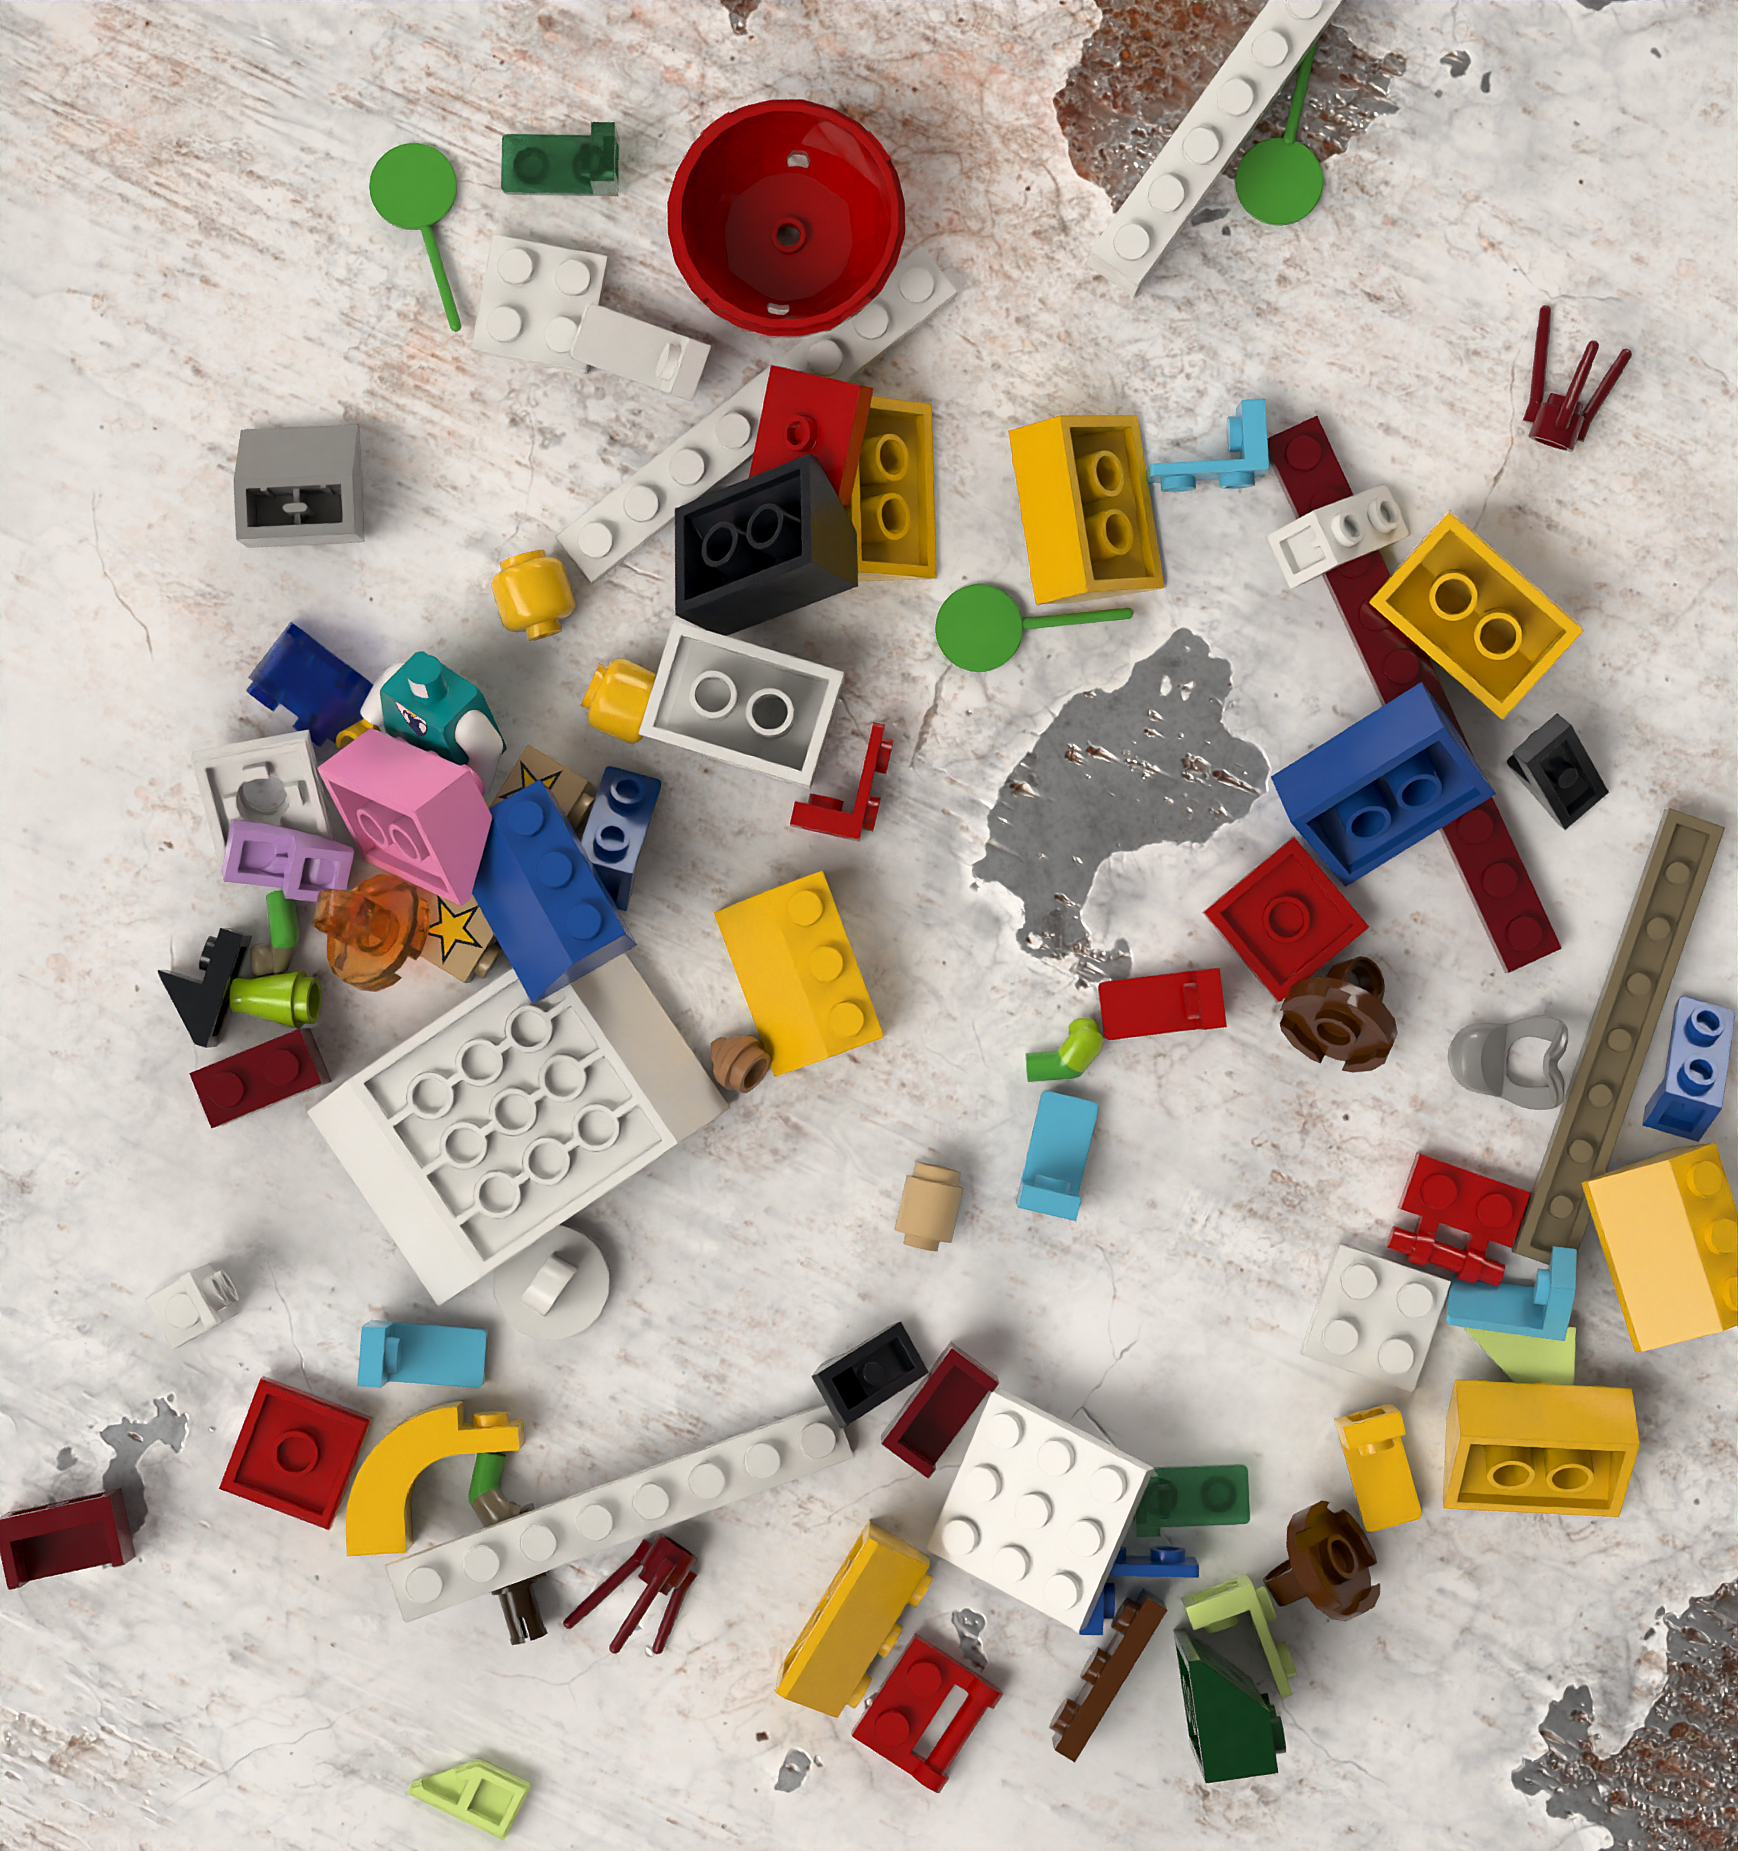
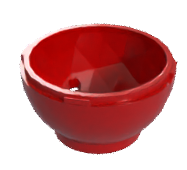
M772 99L740 107L731 113L727 112L700 132L701 135L690 146L674 177L667 201L668 236L674 261L692 292L715 315L742 330L765 337L803 338L835 329L857 316L879 295L897 264L904 241L905 201L898 172L891 162L892 159L871 131L868 132L859 122L825 105L804 99ZM792 155L807 156L810 163L808 168L789 166L788 159ZM785 227H793L799 232L800 238L796 244L784 246L777 239L779 231ZM768 308L789 311L784 315L769 313Z

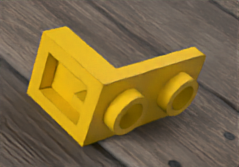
M1391 1403L1334 1418L1364 1528L1368 1532H1374L1420 1519L1422 1511L1401 1439L1402 1435H1406L1401 1412Z

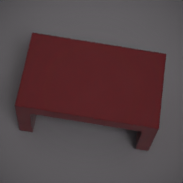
M951 1341L881 1435V1445L928 1479L936 1470V1462L989 1391L993 1393L999 1384L997 1375Z
M118 1488L12 1511L0 1517V1556L8 1590L21 1588L32 1580L110 1563H112L113 1567L126 1565L135 1558L136 1554L122 1489Z

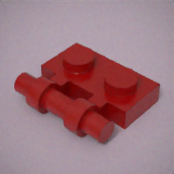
M1416 1153L1398 1208L1418 1215L1419 1218L1414 1232L1393 1226L1387 1239L1386 1248L1407 1255L1406 1261L1424 1267L1428 1262L1456 1272V1279L1470 1284H1475L1477 1280L1498 1287L1505 1272V1264L1485 1258L1489 1241L1512 1248L1531 1193ZM1439 1223L1469 1233L1463 1250L1435 1240Z

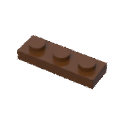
M1142 1589L1136 1601L1130 1597L1124 1600L1111 1623V1628L1117 1632L1105 1651L1097 1647L1092 1652L1080 1674V1678L1086 1681L1075 1701L1068 1697L1065 1698L1051 1720L1049 1728L1055 1731L1052 1737L1054 1750L1074 1763L1168 1611L1164 1601L1146 1589Z

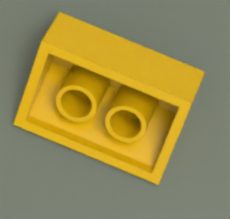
M872 396L850 506L843 505L857 531L858 582L937 579L932 404Z
M1060 415L1009 430L1012 464L1016 477L1021 521L1024 528L1035 604L1076 603L1165 588L1138 416Z
M1450 509L1369 601L1373 607L1502 720L1584 631L1580 623Z
M823 870L714 912L759 1037L764 1045V1050L771 1056L770 1066L774 1077L884 1038Z
M1716 1142L1673 1148L1581 1182L1634 1352H1643L1722 1332L1738 1326V1212Z
M1484 1379L1455 1380L1446 1417L1443 1509L1619 1517L1640 1447L1632 1388H1615L1603 1385H1554L1544 1382H1493Z
M869 1520L779 1668L775 1693L784 1699L835 1718L839 1717L846 1704L855 1709L872 1681V1677L865 1674L874 1657L876 1654H879L886 1658L902 1632L903 1627L895 1622L908 1603L916 1608L933 1580V1576L926 1573L930 1566L929 1556Z

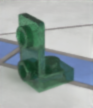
M591 122V135L505 134L502 137L501 189L503 193L507 195L619 196L620 137L615 122Z
M1244 1464L1154 1467L1132 1520V1528L1136 1537L1161 1536L1160 1527L1247 1524L1250 1521L1247 1467Z

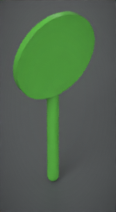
M1317 41L1300 64L1284 138L1267 139L1253 146L1242 158L1236 172L1235 185L1240 203L1253 218L1265 224L1283 226L1302 220L1315 208L1322 193L1323 173L1317 158L1305 145L1295 141Z
M419 143L399 145L386 152L374 166L369 182L371 200L377 212L388 223L401 229L421 230L450 329L458 332L462 325L432 229V225L442 220L454 204L457 194L456 175L448 159L435 148Z
M975 584L958 589L944 601L936 618L935 633L941 651L954 665L971 672H986L1001 667L1013 657L1021 643L1023 630L1131 619L1134 612L1131 608L1127 607L1022 618L1017 605L1005 592L990 585Z

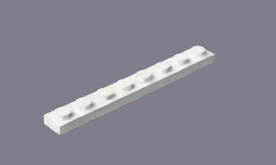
M920 246L895 266L879 295L857 316L831 331L805 337L771 365L849 382L955 298L958 291L925 249ZM771 365L555 536L592 585L675 520V508L704 497L753 458Z
M824 1403L385 1564L406 1624L852 1459L853 1455L844 1429L839 1428L827 1404Z

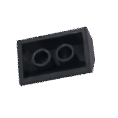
M811 454L675 508V615L707 631L728 636L858 587L857 531L818 458Z

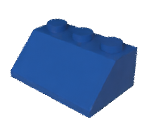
M1422 682L1271 776L1291 824L1345 887L1496 795L1492 785L1451 720Z
M540 779L489 808L492 821L472 895L533 1004L538 1003L638 945L554 793Z

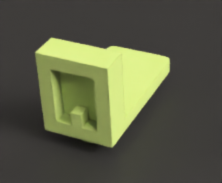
M1246 1574L1181 1598L1193 1630L1205 1627L1206 1633H1214L1234 1626L1240 1621L1238 1614L1248 1611L1276 1690L1281 1698L1293 1695L1287 1679L1297 1675L1296 1668L1285 1641L1274 1644L1267 1623L1277 1620L1265 1586L1254 1589L1251 1580Z

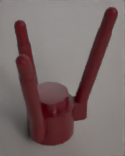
M1543 305L1539 310L1530 399L1523 421L1533 424L1528 435L1529 438L1559 450L1573 452L1577 441L1584 442L1590 423L1621 376L1623 369L1632 356V352L1629 349H1623L1582 411L1583 404L1578 400L1599 349L1597 341H1590L1578 364L1566 396L1550 393L1547 403H1543L1551 318L1550 306Z
M662 1533L658 1534L653 1543L643 1539L634 1554L563 1621L564 1627L566 1629L573 1628L642 1565L643 1569L638 1577L648 1585L619 1628L617 1635L609 1646V1650L613 1654L619 1653L658 1592L667 1596L674 1587L652 1646L654 1654H661L672 1631L685 1594L697 1577L692 1568L698 1558L682 1545Z

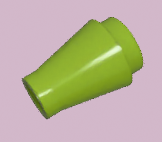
M302 970L249 979L235 978L232 982L230 1007L233 1013L248 1014L296 1029H300L304 1024H315L320 1014L322 1002L320 981L317 977H307L306 973Z

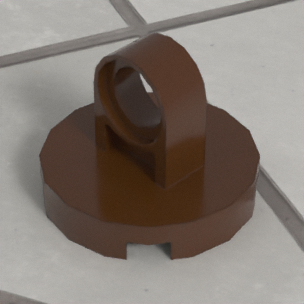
M1359 956L1333 965L1326 977L1305 978L1292 985L1280 1011H1283V1017L1280 1021L1282 1033L1293 1047L1313 1061L1321 1064L1325 1055L1335 1060L1345 1061L1342 1071L1352 1073L1372 1071L1385 1064L1398 1031L1395 1018L1382 1003L1385 984L1381 970L1368 957ZM1351 971L1359 978L1362 988L1349 983Z
M1320 1501L1293 1514L1287 1526L1286 1548L1289 1559L1271 1570L1263 1578V1582L1279 1607L1286 1606L1307 1596L1313 1605L1329 1618L1348 1621L1369 1611L1376 1605L1380 1595V1583L1371 1586L1369 1567L1377 1564V1559L1364 1530L1353 1516L1344 1509L1333 1513L1327 1508L1329 1502Z

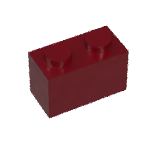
M310 1028L294 1030L189 1073L211 1128L227 1125L332 1082Z

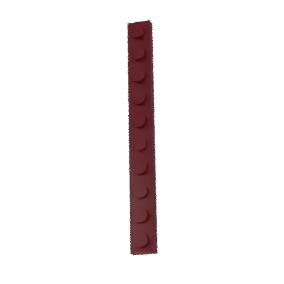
M1318 416L1267 438L1268 459L1296 520L1316 509L1353 496V492ZM1376 550L1346 562L1323 574L1324 581L1381 705H1386L1422 682L1447 714L1472 754L1427 653L1369 603L1391 576L1380 551ZM1493 797L1439 829L1505 973H1510L1562 949Z

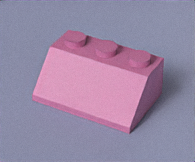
M373 728L367 730L317 768L363 860L459 906L470 900L492 821V815L482 797L485 794L484 784L473 769L467 765H457L441 758L434 751H424L410 745L401 737L394 738Z

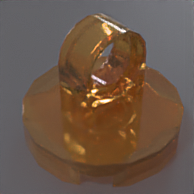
M379 874L362 881L351 892L331 889L318 893L312 924L316 929L327 934V959L332 972L337 977L361 991L372 992L390 987L402 978L395 974V972L402 967L408 957L414 960L418 959L423 951L429 932L430 909L427 901L418 897L416 887L396 875Z

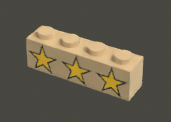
M528 744L489 808L540 779L554 793L571 826L577 829L595 800L587 795L593 784ZM435 894L404 944L406 948L463 983H471L475 975L484 979L502 951L501 948L495 945L497 938L472 894L470 900L462 906Z

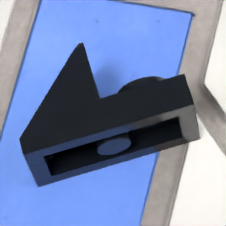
M1558 713L1538 730L1531 733L1521 745L1512 751L1513 755L1507 760V765L1564 830L1609 793L1572 725Z
M220 928L217 938L209 936L199 961V969L206 971L203 981L170 970H158V975L195 1045L205 1048L217 1047L230 1007L231 985L233 980L240 976L252 935L229 928Z
M900 1321L886 1327L850 1351L823 1362L811 1377L841 1429L929 1372Z

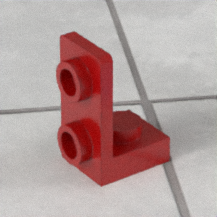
M873 722L853 814L842 812L844 803L842 800L810 793L807 804L795 801L790 821L791 827L858 842L860 841L862 829L874 831L881 797L870 795L875 772L887 773L894 740L883 738L885 724Z
M1220 968L1105 981L1098 985L1103 1035L1107 1040L1227 1027Z

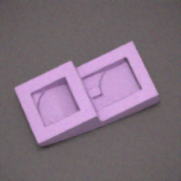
M231 819L221 872L224 882L282 888L285 899L343 905L354 850L353 847L314 834L276 825Z

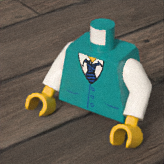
M424 651L414 653L406 662L399 661L392 664L380 674L360 709L363 719L339 732L336 737V746L340 750L370 728L381 732L379 726H384L386 733L394 738L401 737L410 745L428 752L431 750L436 752L441 758L457 765L469 766L482 780L485 794L490 793L500 757L507 750L504 739L480 690L440 663L436 657L428 655Z

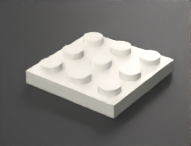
M1001 1388L996 1389L993 1393L991 1392L926 1550L1079 1632L1085 1629L1089 1623L1154 1467Z

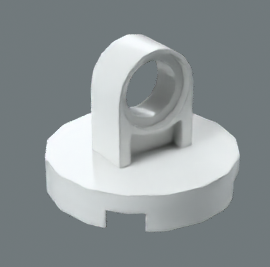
M560 1224L494 1269L493 1295L502 1316L518 1332L539 1341H563L584 1332L602 1314L610 1295V1271L605 1261L606 1258L603 1250L587 1233L569 1225Z

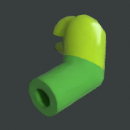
M1088 1017L1077 1018L1069 1024V1037L1058 1051L1026 1053L1027 1081L1037 1082L1080 1077L1102 1050L1104 1039L1099 1033L1098 1023Z

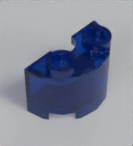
M291 621L248 676L253 682L246 689V692L273 712L280 704L299 717L292 727L297 731L309 730L311 741L321 747L327 738L336 744V737L339 732L363 719L360 709L374 684Z

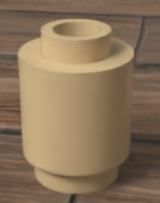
M915 1162L913 1175H906L894 1228L896 1231L905 1233L903 1244L937 1252L940 1242L952 1243L964 1190L963 1187L958 1186L961 1177L960 1171Z

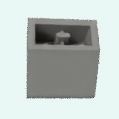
M358 424L241 430L233 480L237 541L248 548L365 542L360 426Z

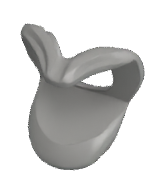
M1546 1016L1527 1017L1508 1024L1467 1025L1455 1035L1448 1049L1447 1057L1451 1073L1455 1080L1469 1091L1500 1097L1527 1109L1547 1110L1556 1108L1562 1104L1564 1099V1079L1557 1064L1567 1048L1568 1028L1563 1021ZM1536 1037L1552 1042L1543 1059V1073L1549 1086L1527 1088L1518 1086L1510 1081L1506 1069V1060L1511 1046L1518 1039Z

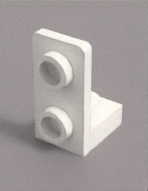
M589 303L586 305L570 356L574 360L692 402L711 345L676 334L603 306Z
M1382 484L1316 509L1266 537L1290 589H1293L1346 562L1407 538L1409 532L1402 519L1399 506L1394 501L1387 485Z
M211 1263L179 1277V1280L145 1298L172 1350L238 1314L233 1305L234 1302L238 1301L234 1285L223 1270L215 1272Z

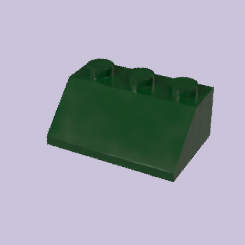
M1174 1629L1190 1747L1205 1783L1279 1773L1276 1754L1286 1753V1742L1281 1717L1276 1715L1274 1704L1270 1705L1268 1693L1260 1694L1250 1676L1187 1629Z

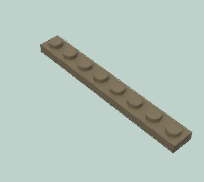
M1671 808L1664 809L1511 1252L1547 1265L1550 1262L1553 1246L1577 1249L1578 1253L1591 1216L1581 1182L1606 1173L1725 827Z

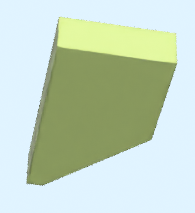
M1568 1325L1565 1341L1464 1327L1469 1336L1478 1343L1512 1382H1544L1554 1385H1574L1575 1326Z
M477 1758L414 1780L407 1794L505 1841L532 1783L481 1758Z

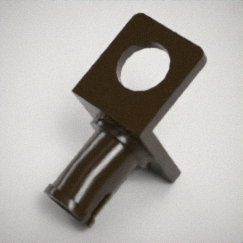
M534 1504L524 1505L519 1514L534 1510ZM549 1571L491 1592L492 1595L499 1596L511 1637V1645L525 1643L528 1633L530 1641L548 1634L543 1624L532 1584L537 1581V1578L547 1576Z

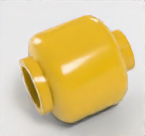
M544 550L522 553L499 563L501 571L493 577L491 589L504 628L511 632L526 631L529 641L539 640L562 632L560 621L569 617L575 609L574 596L562 561L557 558L546 557Z
M624 658L614 659L607 667L599 663L580 705L588 709L587 721L589 725L629 744H635L642 740L644 736L639 735V731L657 673Z

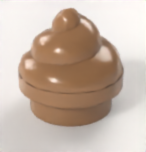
M734 1035L728 1039L726 1037H719L711 1042V1061L714 1065L713 1073L720 1085L727 1090L737 1089L741 1093H748L762 1081L769 1069L771 1056L764 1051V1045L759 1039L751 1035Z

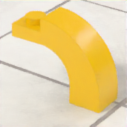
M464 1400L442 1403L422 1410L395 1427L375 1446L365 1459L352 1485L346 1511L347 1556L407 1553L414 1544L412 1495L421 1472L433 1462L451 1455L519 1451L525 1443L523 1420L509 1421L507 1411H489L473 1414V1423H465Z

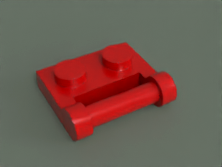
M915 1633L851 1731V1736L912 1775L928 1789L940 1793L949 1780V1776L946 1774L947 1770L987 1708L994 1709L1004 1693L993 1683ZM956 1684L965 1690L968 1696L928 1758L925 1759L913 1751V1748Z

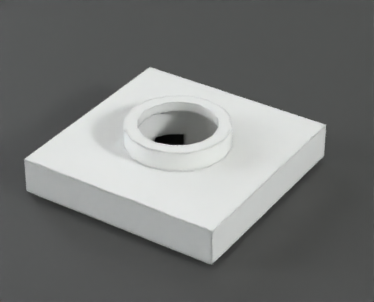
M309 730L192 751L191 762L219 865H223L231 819L276 825L335 841V833L320 773L317 769L318 765ZM270 775L284 783L283 788L287 795L279 806L272 809L254 807L247 801L243 791L245 783L255 779H269Z

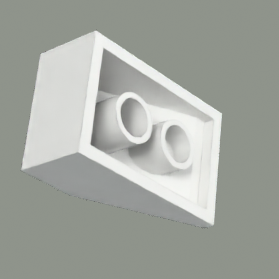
M673 620L639 735L751 772L811 789L845 674L843 671Z

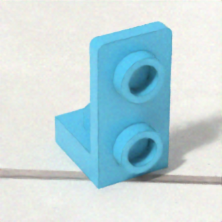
M1265 399L1241 400L1236 408V416L1227 417L1229 452H1238L1239 459L1150 464L1146 471L1147 482L1161 483L1162 492L1195 490L1196 481L1219 480L1221 489H1241L1255 486V478L1264 477L1269 470Z
M1047 1090L1041 1093L1015 1204L1018 1208L1072 1221L1077 1220L1082 1199L1078 1194L1099 1109L1096 1102Z
M1553 1246L1548 1270L1537 1269L1534 1287L1500 1283L1497 1287L1477 1280L1475 1284H1470L1456 1279V1276L1451 1277L1447 1298V1324L1565 1341L1576 1291L1577 1249Z
M370 1320L362 1326L357 1386L381 1388L390 1381L480 1388L484 1384L488 1332L484 1328Z

